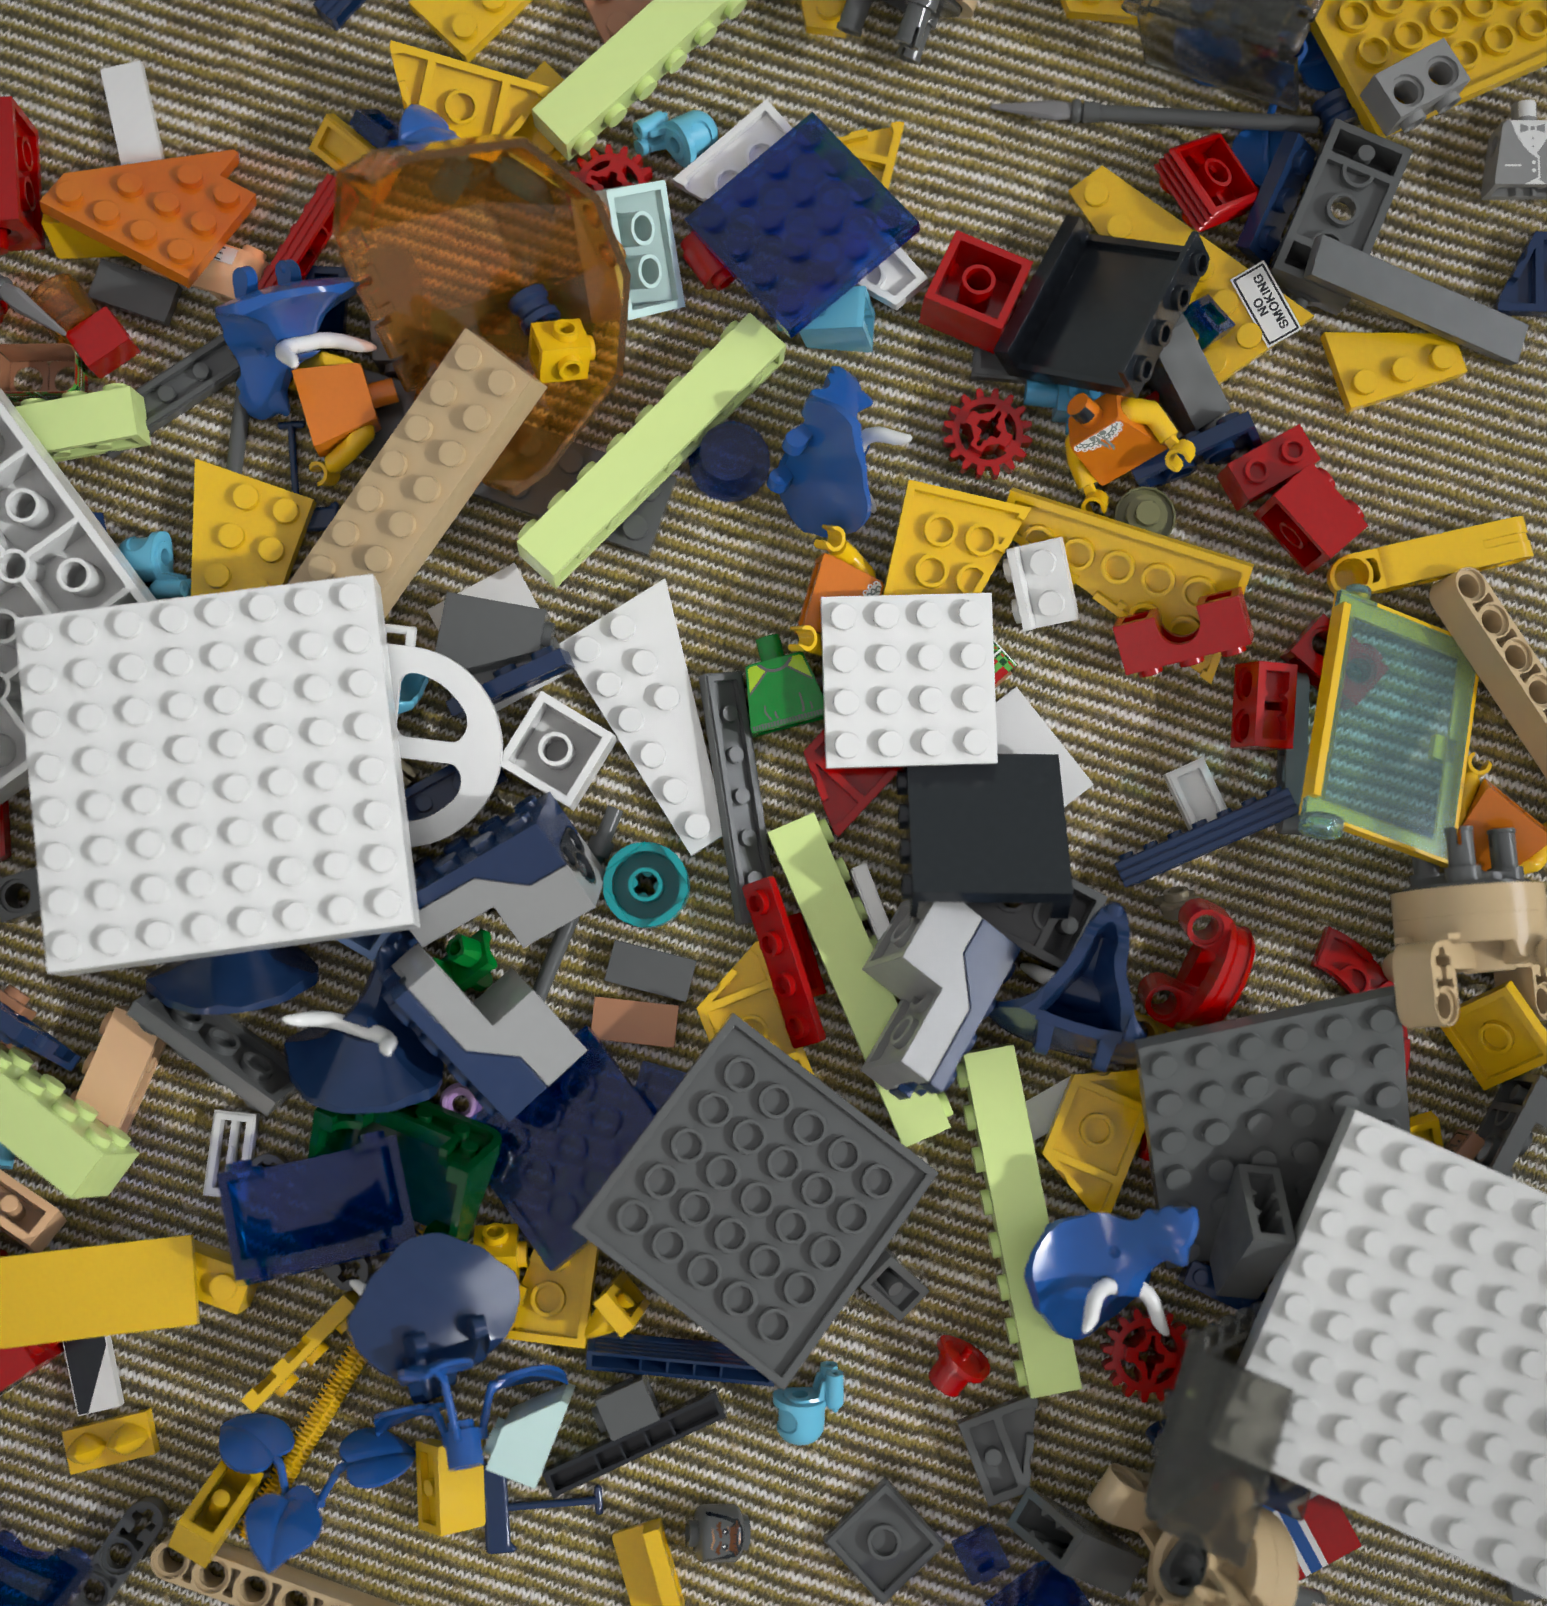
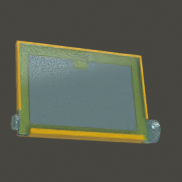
M1350 584L1345 590L1341 589L1334 593L1298 814L1300 815L1298 831L1305 836L1321 840L1339 839L1344 831L1447 868L1446 838L1443 829L1456 827L1458 834L1479 676L1449 631L1371 601V588L1362 584Z

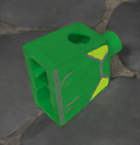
M779 634L767 635L756 639L755 642L761 662L745 666L752 738L824 720L823 694L804 653L796 652L785 655Z

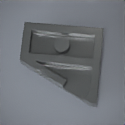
M1028 1393L957 1420L989 1507L1022 1495L1030 1487V1462L1034 1448L1035 1435L1033 1431L1038 1399H1031Z

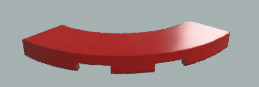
M1329 926L1324 928L1310 966L1331 977L1347 995L1394 985L1393 982L1384 976L1382 968L1373 959L1372 954L1358 942ZM1403 1025L1407 1079L1411 1043L1410 1039H1408L1407 1028Z

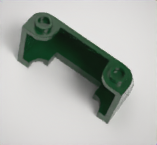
M427 1100L383 1113L342 1114L318 1107L314 1110L302 1197L329 1210L346 1206L359 1197L427 1226L423 1234L443 1233L467 1242L500 1153L502 1136L498 1130L489 1125Z

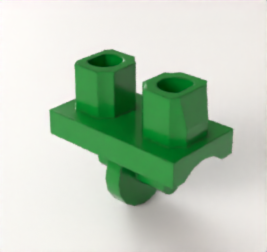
M480 929L471 937L458 933L449 940L445 957L441 960L432 957L463 992L470 987L476 991H485L493 983L491 971L498 967L496 959L490 950L491 933Z

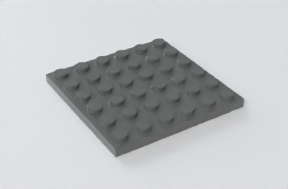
M1394 985L1134 1040L1155 1208L1160 1211L1165 1206L1195 1207L1198 1211V1233L1189 1248L1187 1265L1195 1260L1200 1262L1209 1261L1234 1169L1238 1163L1280 1168L1294 1231L1347 1106L1410 1133L1403 1024L1397 1013ZM1164 1261L1166 1269L1181 1267L1170 1261Z
M732 1013L571 1227L782 1390H785L939 1172L736 1014Z

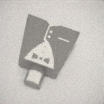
M1521 100L1511 105V120L1501 122L1490 135L1481 188V200H1547V120H1537L1536 101Z

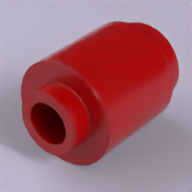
M702 226L689 233L680 244V248L684 252L683 259L706 290L716 288L717 291H721L734 282L737 277L735 272L738 269L739 263L716 232H710L707 227Z

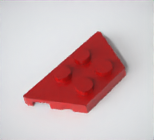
M824 729L803 751L832 832L837 838L897 775V770L903 768L826 769Z

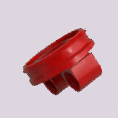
M1195 898L1184 903L1178 913L1179 925L1193 945L1188 951L1176 979L1161 972L1150 973L1140 981L1137 989L1138 997L1148 1015L1155 1021L1172 1029L1176 1022L1181 1025L1189 1024L1192 1028L1222 1022L1239 999L1250 975L1255 956V941L1249 928L1236 926L1224 908L1205 899ZM1202 915L1211 916L1210 923L1204 929L1193 930V923L1198 917ZM1158 991H1170V995L1165 1002L1160 1004L1151 1003L1152 997Z

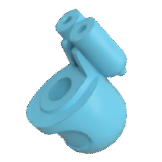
M700 110L688 111L669 121L668 113L656 111L634 122L632 125L633 132L638 138L634 141V149L637 154L645 156L649 153L666 149L673 159L684 168L718 141V128L714 120L706 112Z
M155 531L150 533L149 537L133 536L121 542L118 548L144 583H151L148 589L156 599L191 596V579H187L186 575L173 572L174 551L168 532Z
M823 1361L820 1363V1372L816 1373L812 1387L785 1388V1390L777 1389L773 1392V1403L778 1408L777 1431L783 1440L789 1444L799 1446L814 1443L824 1431L825 1408L828 1407L836 1413L844 1403L843 1371L838 1370L836 1362Z

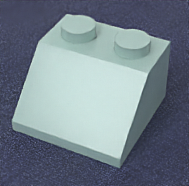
M570 1383L568 1385L563 1384L512 1407L506 1420L498 1417L483 1453L491 1456L486 1470L536 1489L575 1385Z

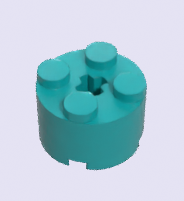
M637 842L623 847L610 859L604 873L603 895L609 909L617 918L635 927L650 929L670 923L682 912L690 895L689 875L683 862L672 850L657 843ZM643 875L648 879L657 878L658 882L653 886L656 892L652 896L645 892L638 895L636 891L641 886L638 879Z

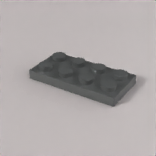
M146 993L134 1000L126 1013L138 1022L142 1030L159 1037L170 1045L179 1057L192 1061L206 1071L215 1083L228 1087L243 1098L244 1103L248 1107L261 1111L266 1116L298 1092L289 1079L285 1055L228 1014L201 1015L167 1007L150 993Z

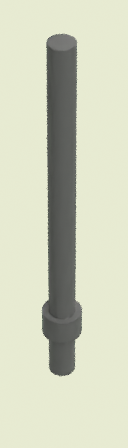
M609 805L596 836L591 835L587 844L601 865L604 858L609 859L615 845L611 841L624 812ZM580 917L558 928L552 939L532 988L544 1002Z

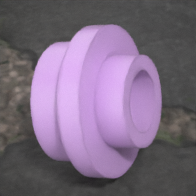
M460 1083L450 1085L441 1095L439 1106L476 1120L482 1111V1106L475 1099L474 1094L467 1086L463 1087ZM460 1095L465 1096L469 1101V1107L465 1112L458 1111L454 1104L455 1099Z

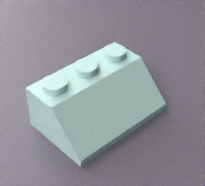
M665 180L571 195L593 323L627 321L685 307Z

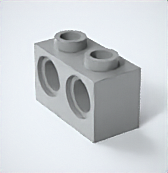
M1442 38L1375 74L1360 94V97L1387 137L1400 129L1404 133L1411 131L1427 118V114L1435 110L1438 114H1442L1455 106L1461 100L1459 93L1471 79L1445 38ZM1395 97L1401 99L1404 102V104L1399 102Z

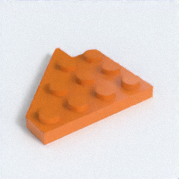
M226 150L63 173L39 202L42 213L190 288L255 208L257 200L255 193L227 179L240 162L239 152Z

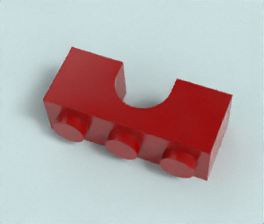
M1241 586L1199 597L1196 609L1200 626L1189 634L1179 635L1170 632L1163 625L1158 608L1117 618L1113 626V632L1125 674L1138 673L1139 677H1149L1162 672L1163 666L1179 663L1180 667H1189L1205 660L1204 656L1220 652L1222 657H1229L1246 651V646L1252 644L1254 632Z

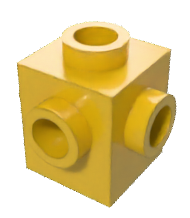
M580 318L531 323L527 356L539 381L542 383L588 379L590 361H594L596 350L592 335L586 334Z
M492 1223L489 1225H475L474 1240L470 1244L482 1247L495 1259L513 1270L519 1281L520 1268L528 1267L527 1241H519L518 1224Z

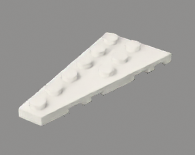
M767 99L672 179L675 187L852 286H866L869 296L896 311L928 284V277Z
M664 578L565 639L559 645L563 650L569 652L577 674L688 852L693 856L721 839L722 830L714 778L668 587Z

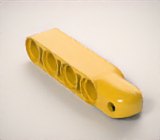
M1516 516L1347 554L1336 560L1329 567L1326 579L1327 585L1333 594L1339 592L1344 594V597L1352 599L1440 581L1464 567H1472L1481 572L1531 559L1534 557L1531 542L1527 537L1528 531L1524 516Z

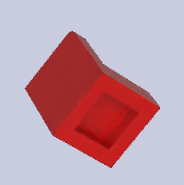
M104 306L67 331L66 334L67 339L86 366L99 379L105 377L141 352L123 325L107 306Z

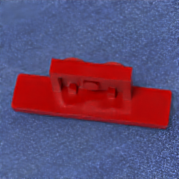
M774 876L765 877L743 885L742 891L746 900V906L756 931L759 946L764 956L792 1047L796 1049L824 1041L826 1035L813 997L827 992L801 912L787 916Z

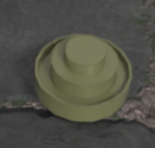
M1142 486L1131 489L1121 497L1114 509L1113 519L1169 537L1175 526L1176 512L1172 501L1165 493L1153 487Z

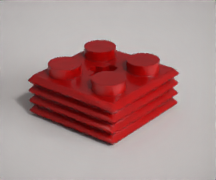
M1215 132L1172 147L1168 153L1164 154V158L1159 159V163L1154 164V169L1159 175L1161 188L1166 193L1172 195L1182 210L1181 216L1183 221L1198 232L1245 215L1246 211L1250 210L1251 206H1253L1259 190L1221 133Z

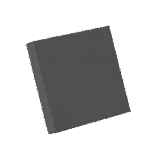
M886 1477L872 1488L823 1536V1541L882 1605L945 1545L941 1536Z

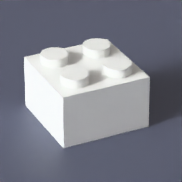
M540 691L503 751L501 768L544 794L550 791L557 802L574 811L616 744L617 738L613 733Z

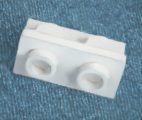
M1063 536L1006 549L1007 558H1003V570L1007 582H1013L1016 599H1012L1011 602L1015 622L1017 624L1022 623L1024 632L1080 619Z

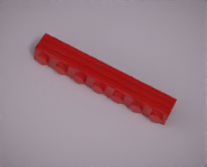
M327 174L323 181L317 185L316 192L310 202L304 206L303 213L298 221L292 225L288 237L278 247L277 254L270 265L265 268L263 276L258 282V290L278 285L275 266L281 260H294L300 267L302 280L305 279L350 205L357 197L348 181Z

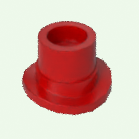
M942 1335L939 1337L937 1347L940 1353L928 1376L931 1383L940 1392L950 1397H957L968 1383H982L989 1376L991 1366L987 1357L978 1348L954 1336Z

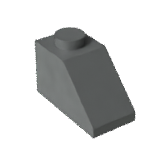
M887 1246L859 1284L861 1289L899 1321L930 1292Z

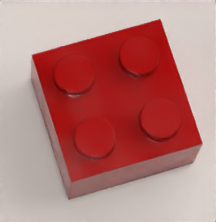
M956 230L924 296L918 323L995 354L993 350L1024 292L1033 261Z
M1312 462L1253 513L1307 575L1330 560L1369 526L1363 520L1364 514L1360 507L1350 499L1345 500L1336 490L1335 481L1332 476L1323 468H1317Z

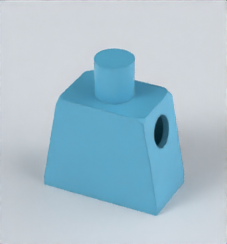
M866 286L804 288L800 292L799 306H778V331H799L805 346L808 348L873 352L875 310Z

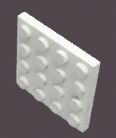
M992 593L821 597L826 769L987 765L998 763Z

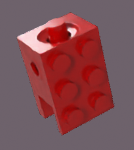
M12 96L0 97V255H5L12 251L45 249V234L42 226L43 213L41 212L39 202L42 198L38 130Z

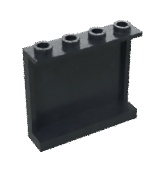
M1066 215L993 350L1009 376L1137 399L1145 383L1152 377L1154 365L1163 348L1169 344L1172 331L1179 317L1188 308L1191 294L1200 277L1208 269L1210 258L1198 231H1192L1185 245L1181 246L1089 234L1081 217Z
M998 754L997 764L905 767V770H897V795H904L905 804L898 805V829H906V838H900L899 858L900 864H908V874L902 873L901 899L909 900L910 917H917L919 902L1049 903L1050 919H1068L1073 898V884L1059 754Z

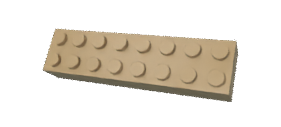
M465 328L288 584L373 574L381 587L385 619L543 395L547 386L483 337Z

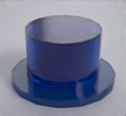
M725 421L710 429L703 437L701 445L688 457L690 475L698 489L711 499L726 503L743 501L756 494L766 482L771 465L769 448L761 434L749 425L736 421Z

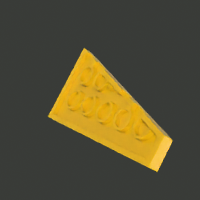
M1103 165L1068 190L1069 195L1097 235L1184 246L1191 232L1194 231ZM1200 235L1210 258L1206 273L1200 277L1191 294L1188 308L1182 313L1187 319L1220 385L1275 345L1267 347L1262 338L1260 327L1251 319L1230 279L1246 271L1248 268ZM1283 294L1301 327L1314 319L1313 314Z
M195 458L191 596L286 585L317 504L315 500Z
M909 479L905 488L882 595L981 593L1031 508Z
M1014 487L1010 490L1007 498L1008 503L1031 508L1012 540L1022 546L1063 536L1072 584L1076 583L1093 596L1094 600L1119 618L1158 608L1163 625L1175 634H1189L1200 626L1196 609L1199 597L1240 586L1244 595L1254 567L1252 563ZM1220 652L1204 656L1205 660L1203 662L1190 666L1209 684H1212L1220 662Z

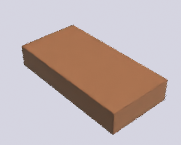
M595 996L590 1039L675 1048L679 1005Z

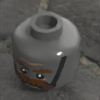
M701 1504L697 1507L693 1520H686L685 1544L686 1547H693L694 1554L699 1562H737L742 1552L749 1549L751 1538L748 1515H742L740 1508L736 1504Z

